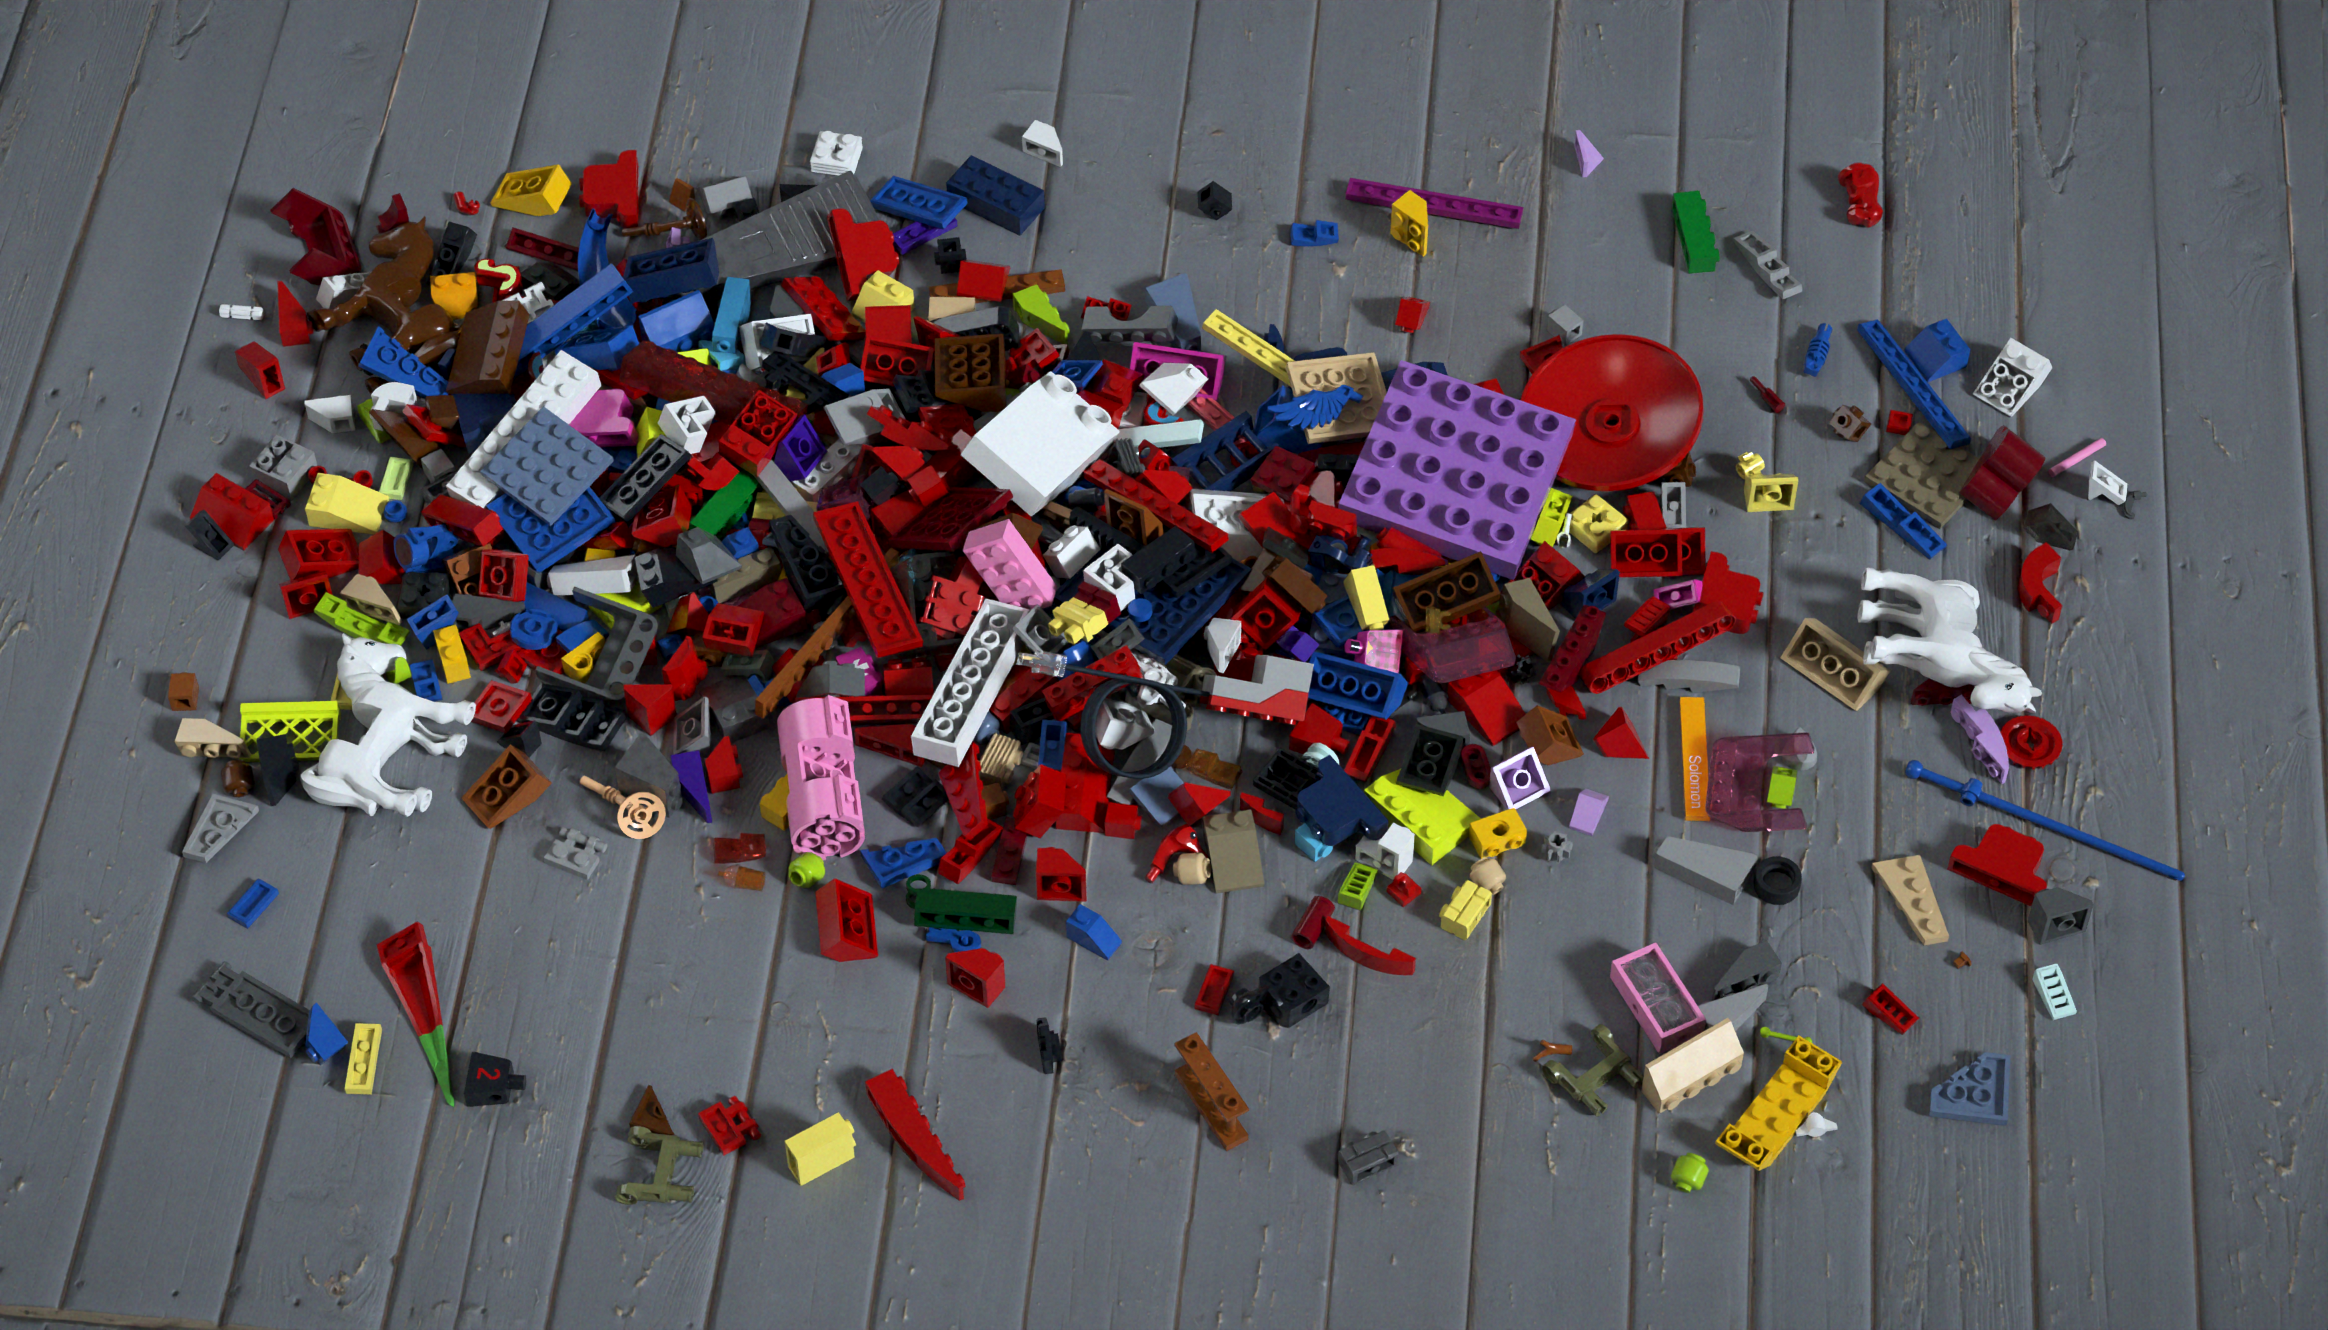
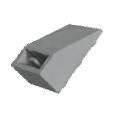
M873 389L824 407L843 446L895 442L881 435L884 425L867 415L871 406L880 407L883 405L893 411L892 415L896 418L902 417L905 419L890 389Z

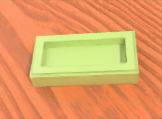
M390 457L379 492L389 496V499L402 500L413 468V460Z

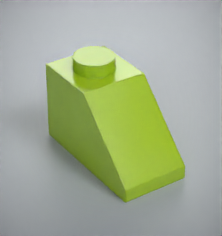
M1773 766L1767 802L1772 803L1771 806L1785 809L1786 805H1792L1797 770Z

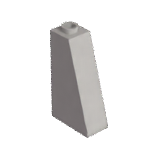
M1669 836L1665 838L1662 844L1658 843L1653 852V857H1655L1654 868L1734 905L1754 873L1758 858L1757 855Z

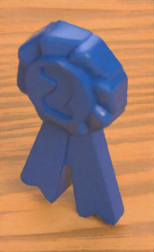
M930 927L929 933L926 934V941L949 943L953 952L981 948L980 936L970 930L957 931L956 929Z

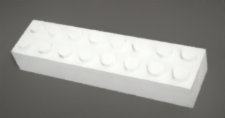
M560 350L446 485L450 497L487 509L486 505L502 496L505 492L483 477L480 471L543 406L567 424H570L601 387L598 373Z
M985 599L911 735L913 754L915 756L959 767L1024 645L1012 627L1028 614L1030 609Z

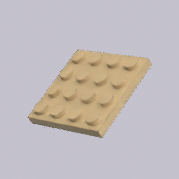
M1374 352L1287 362L1285 368L1294 397L1308 394L1313 389L1322 392L1332 391L1341 385L1350 386L1354 389L1353 391L1363 395L1360 404L1349 399L1337 420L1332 418L1330 424L1325 422L1321 428L1318 423L1313 430L1310 429V425L1306 427L1304 432L1308 444L1368 437L1387 393Z

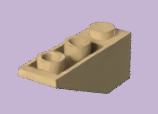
M182 718L174 741L182 756L250 758L251 753L244 740L206 719Z

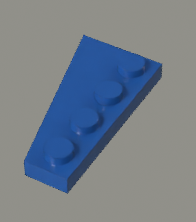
M378 326L358 367L391 383L398 382L412 385L415 388L416 395L423 399L427 396L448 395L446 392L448 381L432 368H427L419 361L417 356L407 352L396 339L393 338L392 340Z

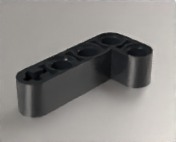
M994 307L930 321L959 336L1003 334L1005 351L1018 347L1019 325L1012 312L1006 307Z

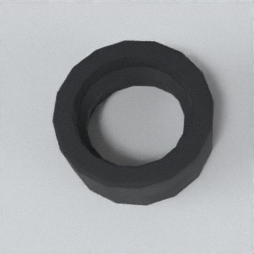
M1772 856L1758 864L1753 881L1754 890L1763 901L1773 905H1784L1792 902L1798 896L1802 874L1798 865L1792 860L1782 856ZM1770 872H1780L1791 878L1792 885L1786 889H1774L1765 884L1763 877Z

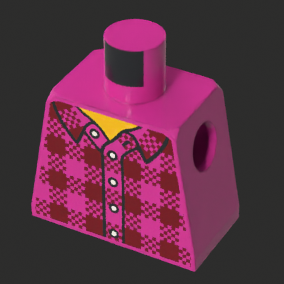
M1403 630L1358 632L1357 640L1348 639L1346 641L1345 652L1355 654L1354 662L1399 673Z

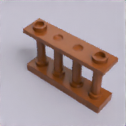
M1193 1033L1175 1042L1174 1046L1187 1063L1175 1069V1076L1224 1149L1228 1151L1248 1141L1249 1135L1237 1117L1248 1112L1249 1108L1198 1033Z

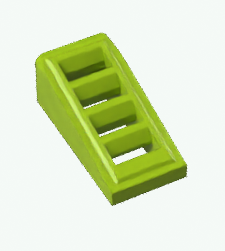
M1355 862L1339 891L1338 903L1362 910L1377 876L1378 869ZM1357 871L1369 874V876L1357 873ZM1357 877L1366 880V882H1362L1354 878ZM1352 884L1361 886V887H1363V888H1358V887L1352 886ZM1351 890V891L1357 892V893H1359V895H1358V894H1355V893L1348 892V891Z

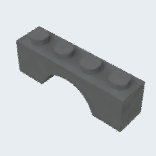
M1108 306L1086 307L1082 331L1083 333L1084 331L1089 332L1093 343L1174 341L1178 317L1172 306H1150L1141 317L1131 321L1115 319Z

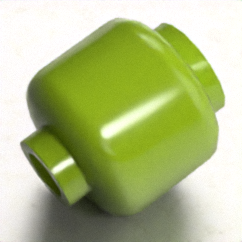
M812 852L801 854L789 865V878L791 882L801 888H810L825 875L822 858Z
M1694 1153L1679 1156L1671 1173V1179L1676 1183V1188L1685 1193H1690L1691 1190H1700L1709 1172V1168L1705 1164L1706 1160Z

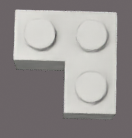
M705 396L668 403L664 405L658 425L668 439L689 451L690 454L700 452L707 435L706 431L709 430L715 411Z
M1117 544L1086 567L1083 573L1084 582L1098 587L1099 590L1102 589L1116 595L1120 610L1122 611L1128 607L1131 601L1135 600L1134 582L1122 573L1121 563L1131 557L1132 554Z
M1393 823L1379 840H1370L1363 836L1356 845L1355 860L1366 866L1378 869L1379 873L1393 880L1400 872L1404 873L1413 862L1415 834L1408 828Z

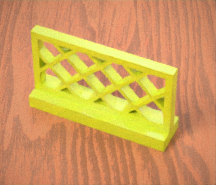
M338 701L241 703L240 713L242 715L240 738L244 740L247 747L253 742L257 745V738L265 731L273 737L286 734L291 730L297 736L292 741L294 747L301 741L309 747L303 753H295L297 761L319 760L321 753L316 748L325 740L329 742L331 735L332 739H338L339 720H341V709ZM324 721H333L332 728L326 733L318 728ZM275 722H282L286 727L276 735L270 727ZM299 722H307L310 726L301 734L293 728ZM247 723H259L262 726L253 735L247 731ZM313 730H316L322 737L314 744H311L305 737ZM257 751L255 754H251L250 758L240 757L239 760L260 762L259 753Z

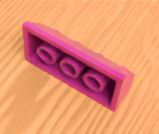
M1134 342L1130 369L1144 374L1143 382L1163 363L1192 364L1208 378L1202 387L1207 394L1198 392L1195 397L1212 398L1217 401L1224 377L1227 356Z

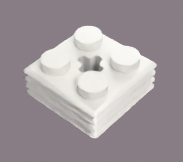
M820 131L810 159L811 171L838 176L847 171H852L854 174L863 148L862 137L852 134Z

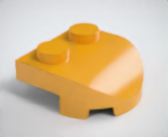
M475 272L430 276L433 304L442 306L453 320L462 319L465 317L466 312L477 308L478 296Z

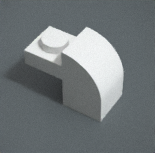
M398 382L381 385L371 394L373 402L371 410L403 413L402 411L407 404L415 405L417 402L414 386ZM370 414L374 429L383 431L384 429Z

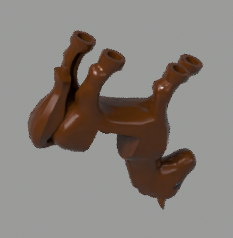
M425 216L418 223L406 222L390 231L376 234L372 237L369 243L371 254L378 258L393 260L377 265L349 301L338 304L332 309L320 308L307 312V317L309 321H312L316 332L321 330L327 331L332 327L340 328L355 318L370 316L394 333L390 338L392 340L393 338L396 339L402 348L410 354L413 353L417 356L419 361L426 367L437 366L449 348L457 349L462 326L455 324L452 317L442 306L429 304L414 312L409 308L416 302L421 293L420 280L433 259V240L429 237L428 230L424 229L426 223ZM355 348L349 352L353 364L359 371L365 370L358 367L366 351L363 348ZM370 377L365 380V385L370 395L381 385L391 383L381 377Z

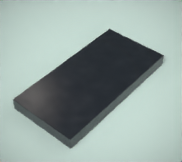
M660 434L599 499L610 512L628 523L692 455L683 447Z

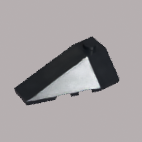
M792 515L769 521V526L787 578L805 612L824 607L846 591L833 561L825 554V550L821 546L818 547L809 537L810 534Z

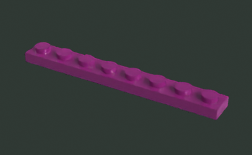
M1350 178L1346 190L1345 200L1392 207L1396 200L1411 190L1426 200L1427 214L1515 229L1520 227L1524 207L1355 178Z

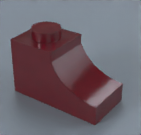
M400 193L392 195L390 207L385 213L378 216L380 224L376 226L378 234L385 233L398 225L409 222L407 208Z

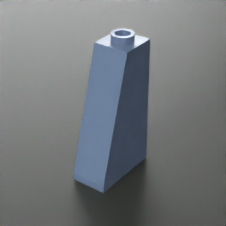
M1184 273L1146 287L1145 300L1148 307L1172 306L1178 317L1174 341H1170L1173 347L1201 351V333L1188 275Z

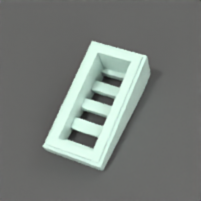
M2058 964L2036 969L2032 980L2052 1020L2076 1014L2077 1010ZM2056 985L2055 988H2051V989H2048V988H2047V987ZM2056 995H2061V997H2058V998H2054V999L2051 998V997L2056 996ZM2065 1003L2066 1005L2064 1007H2060L2057 1009L2055 1008V1005Z

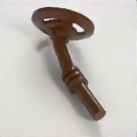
M689 198L686 202V216L683 217V220L661 224L652 222L645 223L644 226L623 228L622 235L623 237L637 235L655 236L660 235L661 232L671 231L673 227L691 229L693 234L699 240L707 237V227L698 203L693 198Z

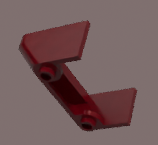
M292 188L270 210L272 214L288 221L290 232L295 237L305 239L309 250L289 270L291 274L308 281L312 285L319 286L323 277L348 275L361 271V264L346 219L338 209Z

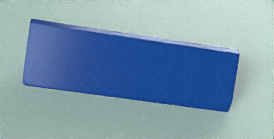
M526 583L525 601H521L524 602L526 610L532 608L549 612L557 622L558 629L562 631L589 621L586 609Z

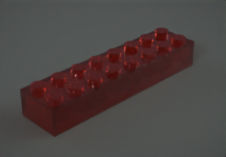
M643 340L626 354L622 360L619 382L672 403L705 396L715 411L713 419L730 426L758 390L797 413V417L791 427L801 415H806L808 405L800 402L797 398L787 397L776 390L759 386L756 382L741 379L733 373H726L715 366L698 362L695 358L680 355L676 351L660 347L652 341Z

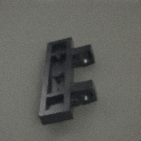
M774 351L762 361V368L769 372L766 378L765 389L773 392V389H778L781 384L785 386L789 384L806 395L805 398L807 400H802L801 411L807 415L814 412L817 407L821 409L823 406L841 401L849 396L846 392L782 352Z

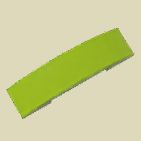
M327 592L314 609V612L323 620L354 638L363 637L385 644H398L401 646L410 633V630L391 622L384 624L347 607V601Z

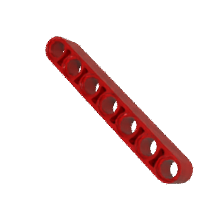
M1713 602L1587 663L1581 668L1579 676L1592 693H1602L1727 632L1735 625L1736 618L1723 602Z

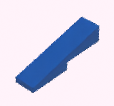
M1881 483L1867 492L1861 499L1860 505L1929 560L1946 548L1947 544L1916 512L1910 514Z

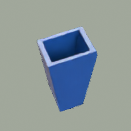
M1282 385L1258 407L1253 433L1266 447L1277 443L1280 448L1297 454L1322 447L1324 442L1308 444L1304 430L1299 429L1301 424L1289 428L1288 424L1292 420L1275 421V416L1280 413L1267 411L1268 406L1292 402L1294 395L1291 389Z

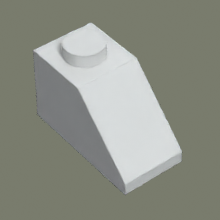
M1035 120L1022 136L1023 152L1061 167L1063 165L1062 147L1055 128Z

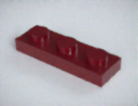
M1006 816L991 876L992 882L1016 885L1028 834L1015 829L1014 817Z

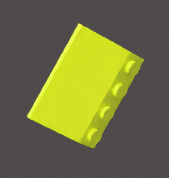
M1401 769L1381 776L1364 790L1365 795L1388 819V829L1395 823L1401 827L1408 828L1415 834L1413 850L1430 865H1434L1469 837L1470 823L1481 819L1448 790H1446L1444 796L1396 784Z

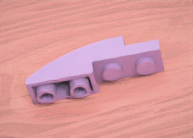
M1962 695L1954 698L1951 715L1966 730L1969 738L1974 739L1972 751L1975 758L1979 761L1981 760L1992 777L1996 778L2001 784L2005 783L2009 762L2006 745L1999 728L1986 710L1980 709L1975 711Z

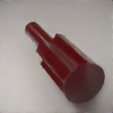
M1755 376L1750 378V382L1761 392L1760 396L1775 413H1779L1784 409L1785 403L1770 388H1766Z

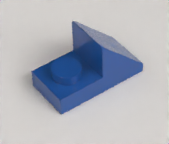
M1042 720L1038 766L1042 764L1061 771L1067 722Z

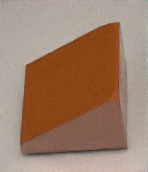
M676 178L669 202L682 211H686L687 200L689 198L695 200L694 187Z

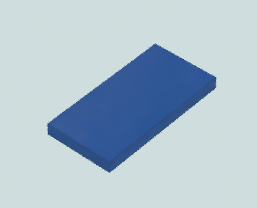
M893 176L870 200L875 209L940 229H944L968 204L966 197Z

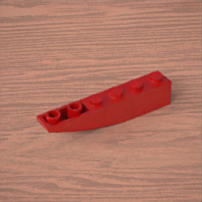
M890 1069L865 1081L868 1098L903 1152L938 1186L959 1201L964 1199L963 1188L966 1185L960 1173L956 1174L954 1172L951 1157L948 1153L944 1154L942 1152V1144L936 1134L932 1135L930 1132L929 1121L924 1114L920 1115L918 1112L917 1101L913 1095L909 1096L906 1092L907 1086L902 1076L897 1077L894 1070Z

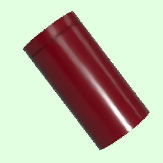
M1314 896L1291 935L1292 941L1301 948L1312 949L1325 928L1327 916L1331 917L1335 910L1334 904L1323 896Z

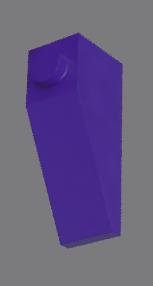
M699 750L670 755L672 766L678 772L681 795L707 823H712Z

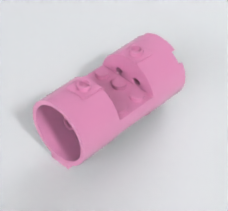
M827 695L825 698H812L796 702L784 709L777 720L782 766L788 773L790 793L786 803L793 849L799 855L805 852H812L820 856L822 860H826V856L838 854L842 858L859 849L865 840L858 781L855 780L853 765L855 753L848 702Z

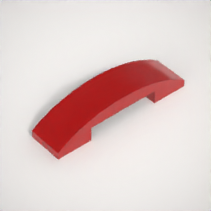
M1327 916L1325 934L1344 955L1367 968L1393 975L1414 974L1415 957L1396 948H1393L1390 954L1384 953L1349 936L1350 926Z

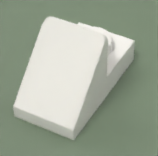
M2091 462L2088 500L2103 494L2117 505L2126 501L2127 483L2098 462Z

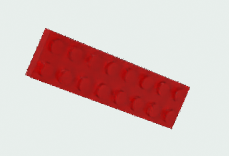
M859 502L813 512L814 522L876 657L880 658L922 647L923 639Z

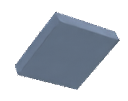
M1169 767L1161 774L1140 780L1128 792L1157 827L1160 828L1179 814L1168 799V795L1184 782Z

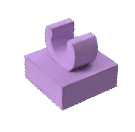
M672 227L666 241V248L690 243L689 237H681V229Z

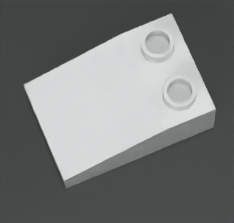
M1051 371L1028 387L976 433L961 453V456L999 489H1010L1013 495L1012 500L1030 516H1033L1084 476L1083 471L1103 456L1120 433L1111 424V417L1103 408L1089 405L1076 393V386L1070 379L1063 375H1055Z

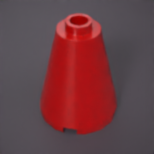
M1392 526L1389 529L1384 527L1375 537L1378 539L1376 545L1379 549L1406 548L1424 551L1439 557L1442 556L1437 550ZM1392 566L1394 570L1398 572V566ZM1433 568L1403 574L1419 575L1422 573L1425 575L1431 572Z

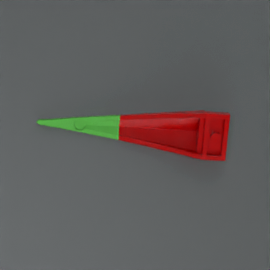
M417 921L377 944L381 965L412 1022L446 1101L454 1107L432 951L427 943L424 927Z

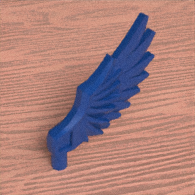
M1341 385L1335 390L1328 392L1313 389L1308 394L1293 397L1292 402L1268 406L1267 411L1280 413L1275 416V421L1292 420L1288 424L1289 428L1301 424L1300 430H1304L1309 425L1310 429L1313 430L1318 423L1319 427L1322 428L1325 422L1330 424L1332 418L1337 420L1349 399L1360 404L1363 395L1353 391L1354 389L1347 385Z

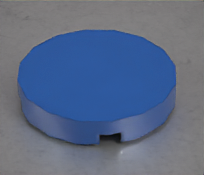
M527 609L522 614L520 612L516 614L511 620L510 635L512 640L522 648L528 650L543 649L551 645L557 637V622L549 612L542 609Z

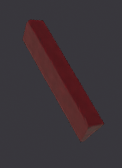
M512 227L506 249L578 271V247Z

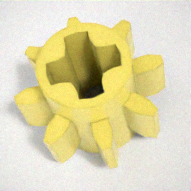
M1746 452L1738 456L1740 462L1736 464V471L1742 479H1745L1746 476L1762 475L1761 470L1765 468V464L1759 454Z

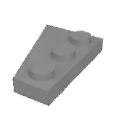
M212 794L182 851L183 856L207 863L259 812L258 806Z

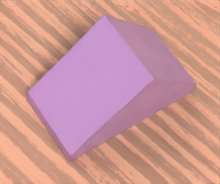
M1589 789L1580 792L1569 829L1592 836L1609 796Z

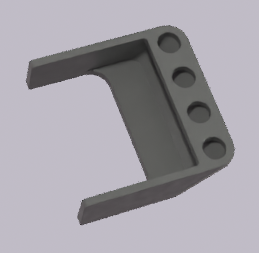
M574 587L572 592L576 601L608 612L614 617L613 628L586 684L539 666L535 669L536 675L539 680L546 683L577 689L584 697L601 699L602 701H621L625 699L624 685H633L657 633V620L650 614Z

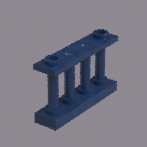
M1244 411L1201 439V443H1195L1172 458L1173 469L1182 476L1189 473L1204 490L1232 491L1252 478L1275 446L1279 447V445L1274 443L1267 448L1252 432L1254 430L1252 416L1247 411ZM1241 437H1245L1259 454L1248 460L1234 445V442ZM1223 449H1227L1241 466L1230 472L1218 460L1215 454ZM1204 461H1208L1222 478L1211 484L1196 467Z

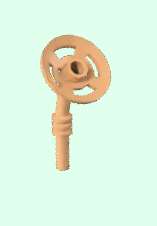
M585 775L580 780L581 785L602 795L603 799L612 804L617 803L620 805L617 821L620 829L627 836L635 839H645L657 833L662 827L666 812L664 804L656 795L649 792H637L626 798L621 795V791L609 785L604 786ZM641 797L649 798V799H651L652 801H654V803L651 804L650 802H648V801H646V800H642V799L639 800V798H641ZM624 809L628 810V816L623 817ZM658 811L655 823L650 826L648 822L652 817V812ZM630 824L635 828H642V831H634L627 826Z

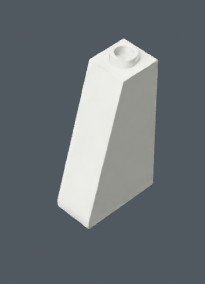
M636 555L553 566L547 575L548 587L552 588L553 595H573L572 590L574 587L594 594L631 592L639 580L635 562Z

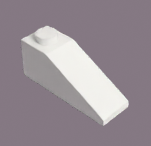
M1213 618L1209 626L1205 627L1204 640H1207V650L1220 673H1224L1241 643V621Z

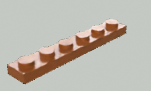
M1062 269L1008 276L1002 300L1013 299V293L1036 284L1046 294L1065 292ZM958 283L929 286L930 297H963L957 296ZM975 298V304L991 302V300Z

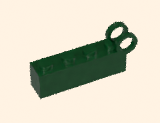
M920 874L912 875L907 879L906 889L908 893L906 894V904L910 908L915 909L914 926L1014 934L1017 896L931 889L930 879ZM914 881H923L927 886L923 889H915L910 884ZM917 895L916 902H912L910 898Z

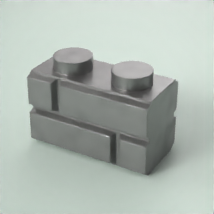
M1384 1130L1379 1133L1370 1132L1359 1142H1348L1338 1151L1339 1165L1344 1173H1346L1351 1185L1398 1165V1151Z

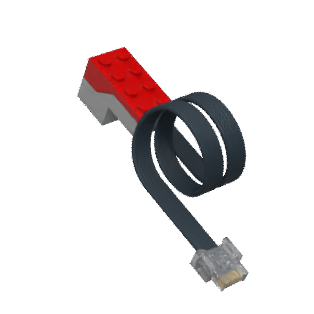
M1035 651L1034 655L1018 653L1016 664L1032 667V673L1063 678L1064 670L1113 678L1097 687L1088 698L1081 717V738L1086 753L1099 768L1113 775L1133 779H1145L1161 774L1175 762L1182 751L1187 734V716L1182 701L1174 691L1201 696L1200 703L1207 704L1206 709L1226 712V708H1229L1230 714L1249 716L1251 712L1253 713L1252 718L1272 721L1273 717H1276L1275 722L1295 725L1296 721H1304L1314 664L1268 655H1256L1251 682L1216 675H1205L1202 690H1196L1143 678L1067 665V655L1045 651ZM1126 684H1140L1156 690L1167 702L1172 719L1170 739L1163 754L1151 766L1134 772H1124L1112 766L1100 752L1095 735L1096 717L1103 700L1114 689Z

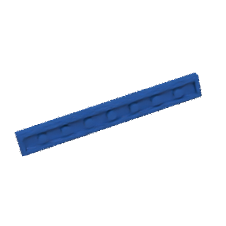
M1877 319L1858 324L1857 331L1950 449L1969 445L1972 438L1880 321Z

